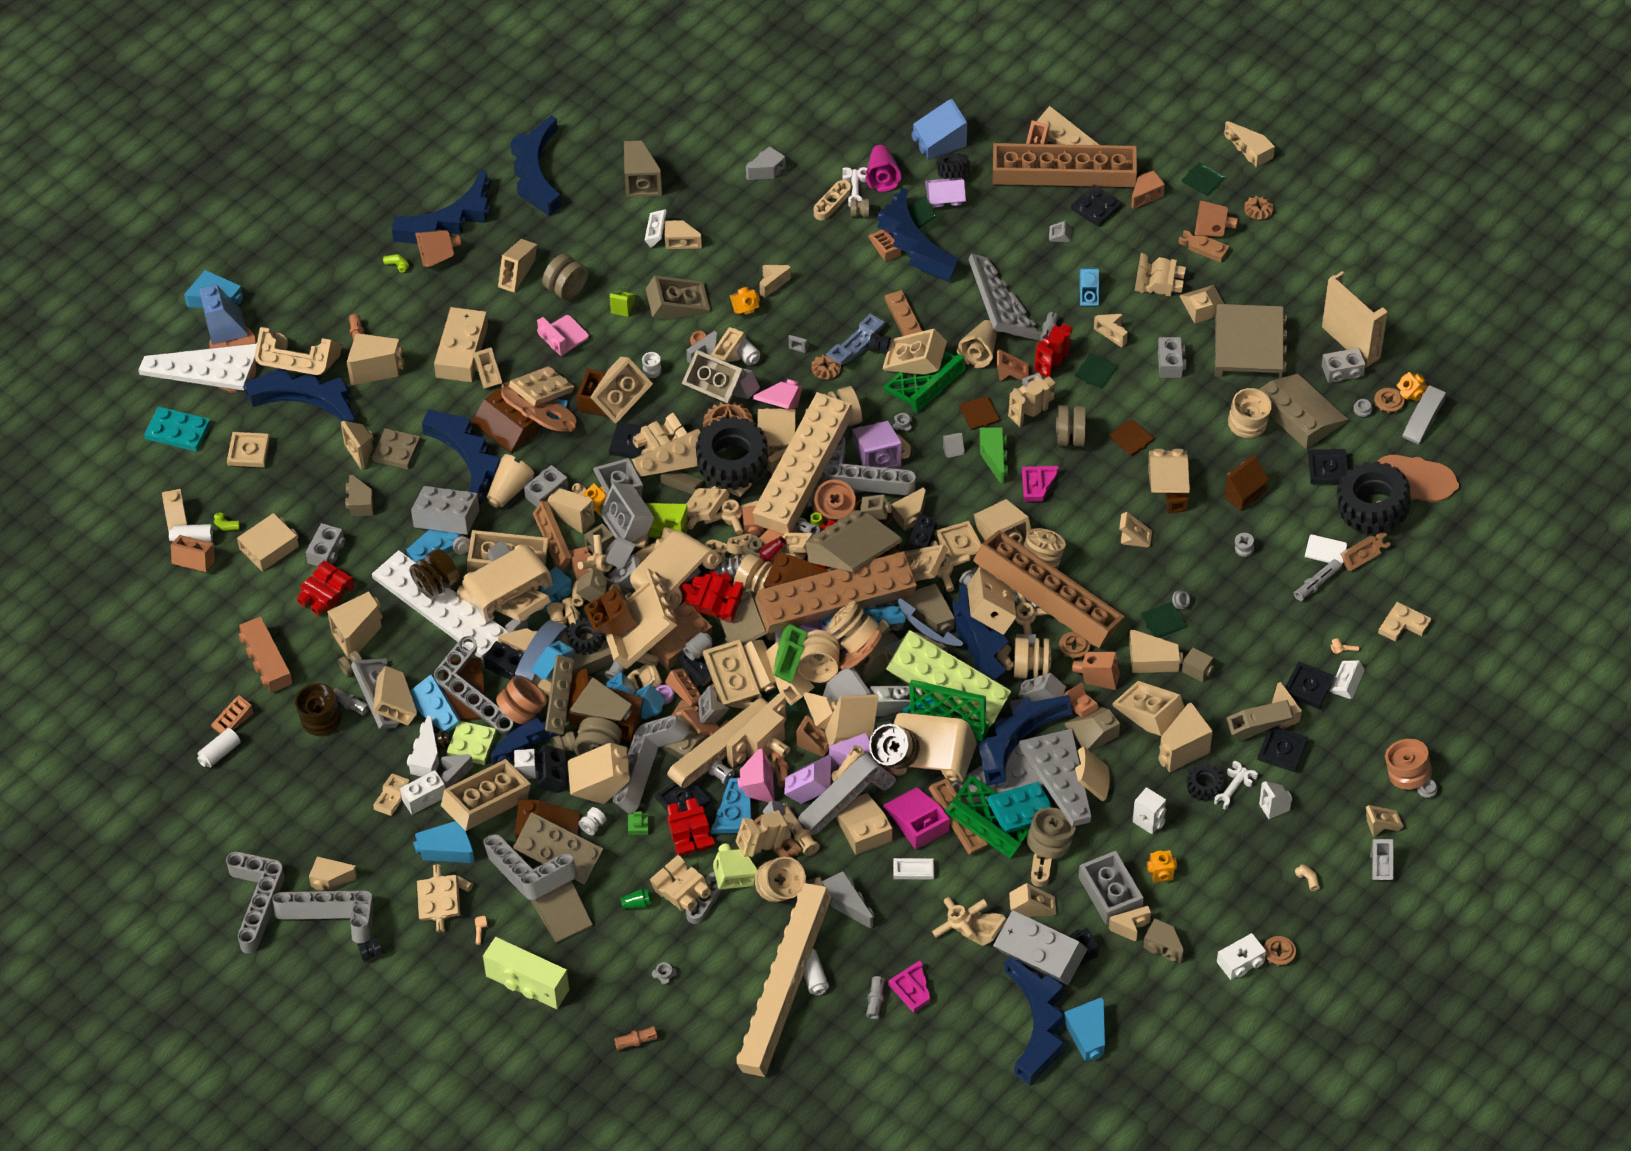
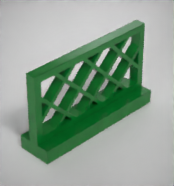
M944 350L942 360H950V362L941 364L940 371L935 375H929L928 373L927 376L916 377L914 373L899 372L883 387V390L911 405L912 411L919 413L966 370L964 356L960 354L954 356ZM907 374H914L913 378L903 379ZM927 381L923 386H917V382ZM915 383V387L904 388V384ZM894 385H902L901 389H892ZM915 392L910 398L905 396V393Z
M916 680L910 681L911 714L962 719L970 725L976 740L982 741L989 730V723H986V696ZM916 688H921L925 694L921 696L916 691ZM934 692L940 693L944 698L939 700L934 695ZM929 696L934 704L930 705L924 698ZM952 697H959L963 702L958 704ZM947 700L953 708L949 710L943 702ZM970 701L980 702V707L976 708ZM920 702L926 709L916 707V703ZM966 705L972 712L967 714L961 707ZM938 706L944 713L937 712L934 708ZM957 710L962 717L955 716L952 712ZM976 715L980 721L973 720L971 716Z
M970 775L945 810V813L1005 856L1011 858L1028 834L1031 826L1012 831L1017 833L1018 841L1009 835L1010 832L1005 833L1002 828L995 826L992 821H997L995 816H990L989 809L991 807L987 804L985 796L997 793ZM969 783L976 786L978 792H970ZM967 797L969 805L964 804L959 798ZM972 797H980L982 804L974 805ZM976 809H984L986 817L978 814Z

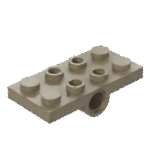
M532 812L513 849L541 864H545L562 854H571L578 872L574 880L584 885L603 848Z

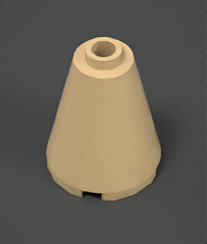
M982 321L960 340L957 353L964 356L965 364L969 365L970 363L975 365V368H982L991 362L997 331L993 329L991 321Z
M504 454L487 495L488 503L495 508L503 507L535 477L533 476L535 474L528 465L522 461L520 463L514 461L516 457Z

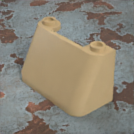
M260 327L255 359L258 364L318 376L323 375L340 357L342 345L322 338L319 345L311 346L310 354L287 350L288 340L285 335Z
M673 531L632 572L630 582L634 589L638 590L649 580L646 573L647 568L652 572H658L663 578V586L667 590V597L671 601L670 606L674 610L682 602V593L678 587L701 563L705 568L714 569L723 560L712 548L684 532Z
M520 544L513 551L479 570L469 572L464 576L462 582L465 591L486 623L494 619L493 612L496 609L498 611L502 610L501 605L529 589L534 588L536 591L539 589L538 586H542L545 590L553 586L549 570L527 544Z
M908 713L896 715L894 725L911 730L919 740L920 751L918 758L909 767L941 770L942 774L949 781H964L977 745L972 729L966 721L958 718ZM887 766L888 770L897 776L903 775L907 771V768L897 769Z

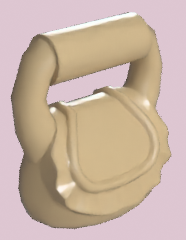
M653 663L645 664L641 668L633 670L627 677L634 684V691L639 690L635 675H639L644 687L651 684L656 688L662 684L659 672Z

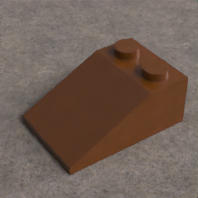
M778 552L763 586L769 588L829 571L796 556Z
M471 658L458 676L485 696L482 659ZM451 660L452 665H459L461 660ZM443 672L444 680L448 679L449 674ZM457 684L454 687V691L457 693L462 692L464 689L462 684ZM445 690L447 698L461 721L482 719ZM472 696L469 699V703L475 705L479 702L480 698Z
M519 799L515 828L516 841L531 812L578 836L580 812L540 800Z

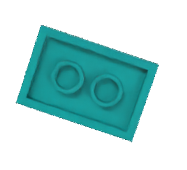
M158 407L144 433V437L146 440L197 452L211 422L208 418Z
M1039 781L990 795L987 798L998 823L1005 833L1030 826L1037 811L1047 807L1052 808Z

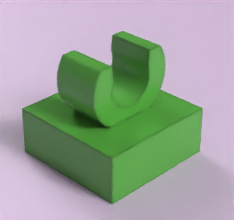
M642 812L628 814V835H648V814H642Z

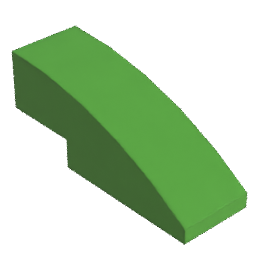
M791 624L784 628L775 658L774 676L792 683L804 650L802 646L807 632Z

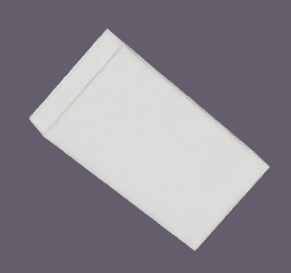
M894 858V879H934V859Z

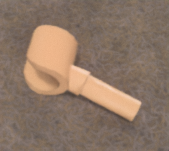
M1333 639V644L1330 645L1335 654H1339L1343 650L1359 651V646L1342 645L1340 639Z
M485 916L475 918L477 945L481 944V928L487 927Z

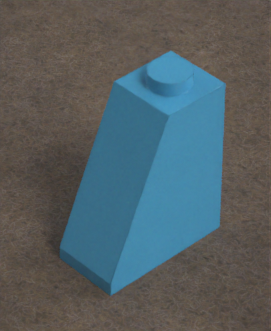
M206 270L184 294L186 305L192 308H203L199 289L218 285L236 305H239L243 300L240 285Z
M456 821L415 833L416 842H413L416 854H421L422 860L474 862L473 850L466 831Z
M1102 997L1064 1012V1024L1084 1061H1094L1104 1055V1001Z

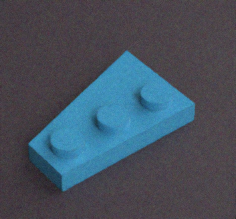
M428 530L406 549L407 554L411 560L417 563L420 559L425 560V556L435 548H439L447 553L453 550L454 540L459 536H463V534Z
M429 675L410 690L416 710L425 718L431 716L432 723L440 730L443 729L445 733L450 732L462 722L442 687L437 684L434 675Z
M738 778L729 779L720 809H718L716 814V820L711 828V834L738 833L742 819H751L750 797H746L743 790L739 789Z

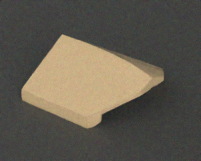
M977 912L971 919V929L976 934V937L972 941L982 946L993 941L1007 921L1005 916L997 913L981 914Z

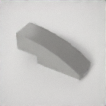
M1430 385L1428 386L1402 435L1403 438L1416 444L1421 443L1445 401L1446 392Z

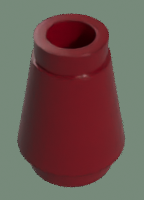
M779 536L763 545L759 551L761 558L766 562L774 561L778 552L781 553L785 546H787V541L782 536Z

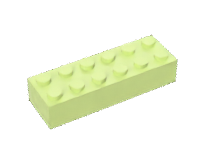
M910 630L903 638L886 670L908 683L911 680L986 696V723H989V728L994 723L1011 692L1009 689ZM934 692V695L939 700L944 698L940 693ZM952 697L958 704L963 702L959 697ZM947 700L943 702V704H945L946 706L950 707L951 709L953 708V706ZM970 701L976 708L980 707V702ZM966 705L961 707L967 714L972 712ZM976 715L971 716L973 720L980 721Z

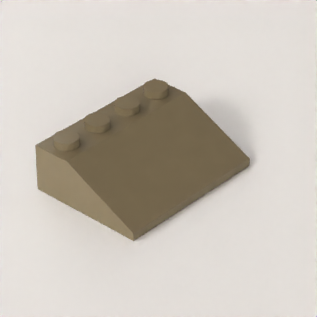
M1299 374L1272 380L1258 389L1264 392L1271 401L1269 416L1305 449H1308L1348 422V419Z
M856 510L850 512L848 516L839 519L835 524L827 526L820 533L814 534L812 538L806 541L808 560L810 563L854 572L902 542V538L870 514Z

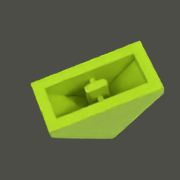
M624 291L610 293L611 313L629 317L637 294Z

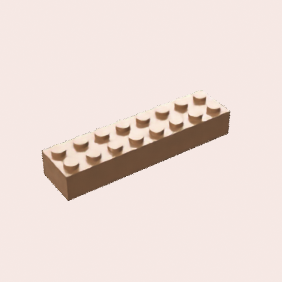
M993 143V184L1093 186L1095 184L1102 187H1135L1136 146Z
M1000 530L982 543L973 560L980 568L987 570L996 579L1010 586L1012 590L1023 595L1028 601L1039 606L1044 612L1049 613L1060 623L1065 624L1074 633L1082 636L1090 644L1098 648L1116 633L1125 617Z
M900 552L874 559L854 572L836 569L758 590L755 601L767 634L784 630L790 624L796 627L832 617L852 601L858 604V608H866L911 596L914 594L917 585L905 553Z

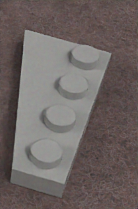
M386 658L357 660L351 664L371 712L373 711L377 676L387 665ZM372 712L379 729L396 728L399 724L398 721Z

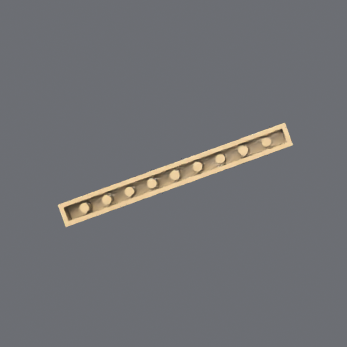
M804 883L802 890L798 893V901L795 908L791 911V919L789 925L785 927L784 938L778 946L777 957L771 964V973L764 983L762 997L758 999L756 1013L751 1018L749 1032L744 1036L743 1048L737 1055V1065L742 1073L766 1076L832 898L827 887Z

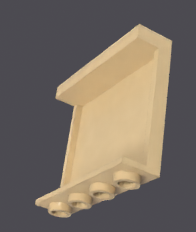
M1342 271L1337 275L1331 276L1328 280L1322 328L1345 349L1359 348L1365 362V367H1368L1381 357L1388 312L1383 307L1376 312H1372L1342 285L1344 272Z
M648 568L646 573L649 580L627 598L638 624L623 634H605L613 660L626 669L677 626L676 615L670 606L671 601L668 599L667 590L662 583L663 578L658 572H652Z

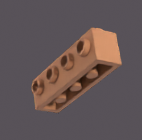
M261 616L240 624L241 633L238 634L242 645L246 644L247 647L245 649L248 657L254 659L253 666L257 673H261L260 679L263 686H268L272 693L292 685L291 674Z

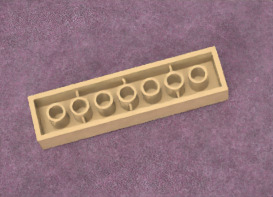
M818 392L816 393L752 512L756 525L781 534L793 531L853 417L851 403Z

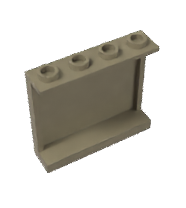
M1217 304L1215 314L1216 377H1222L1223 371L1279 373V378H1282V372H1286V361H1283V356H1286V345H1283V340L1286 341V329H1283V325H1286L1287 314H1283L1282 306Z

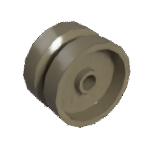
M560 254L547 266L542 279L543 286L551 292H555L561 299L569 301L583 289L588 278V269L581 263L576 262L568 254Z
M1058 405V417H1056L1058 446H1068L1070 435H1072L1073 445L1075 447H1084L1085 406L1075 405L1073 417H1070L1069 406Z
M599 717L586 718L580 723L574 751L579 756L608 743L619 745L622 738V730L610 720Z
M1047 807L1037 811L1034 814L1028 832V846L1034 853L1044 858L1057 859L1063 857L1069 851L1076 826L1072 827L1063 812L1058 808Z

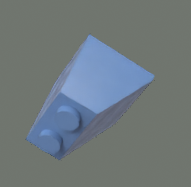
M950 99L913 124L912 138L919 144L921 153L925 154L929 160L967 147V122L953 99Z
M218 285L199 289L212 344L248 336L241 309Z

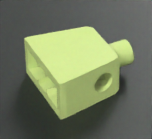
M722 844L713 862L718 889L754 886L757 868L749 856L744 857L740 849L732 850L729 844Z

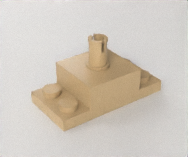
M779 693L726 742L728 765L734 768L738 763L741 764L746 759V756L751 758L758 749H763L766 756L772 750L782 758L785 757V754L789 753L790 747L783 743L785 740L784 723L786 721V697Z

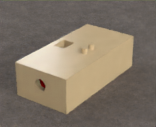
M979 567L967 584L971 617L1004 635L1016 618L1013 590L1001 580L996 579L994 575Z

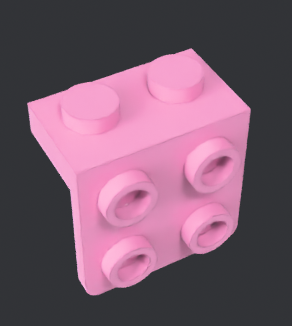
M565 315L552 324L544 317L537 320L539 336L560 356L589 338L588 333L569 315Z

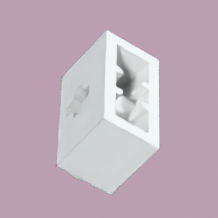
M434 770L401 787L402 801L411 815L442 800L445 784Z
M1146 787L1134 802L1133 823L1151 834L1157 829L1160 830L1165 823L1166 799Z
M1251 933L1219 951L1217 963L1230 980L1236 977L1240 978L1248 970L1258 968L1264 963L1266 950Z

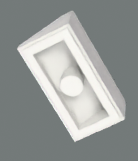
M666 209L650 213L645 241L650 248L662 238L667 214Z
M1310 535L1305 557L1327 563L1336 559L1342 566L1343 559L1340 553L1347 550V543Z
M1342 661L1330 688L1331 693L1353 699L1364 673V667L1360 661Z

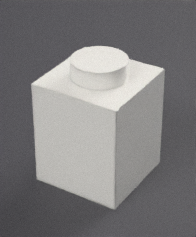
M534 749L514 750L515 769L526 779H536Z

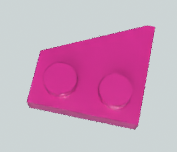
M1058 466L1022 467L1024 502L1044 500L1058 473Z
M920 960L889 980L888 985L913 1013L930 1003V995Z

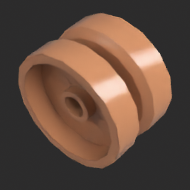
M831 479L823 482L817 488L812 500L813 513H820L825 525H827L829 520L838 522L839 519L848 516L854 509L856 497L853 489L842 480Z
M514 676L507 684V688L503 689L496 698L502 712L520 725L535 719L537 713L541 712L547 704L546 696L542 690L523 676Z
M1403 739L1393 743L1386 750L1385 760L1390 781L1394 786L1411 790L1425 785L1431 779L1432 767L1428 748L1423 742L1416 739Z

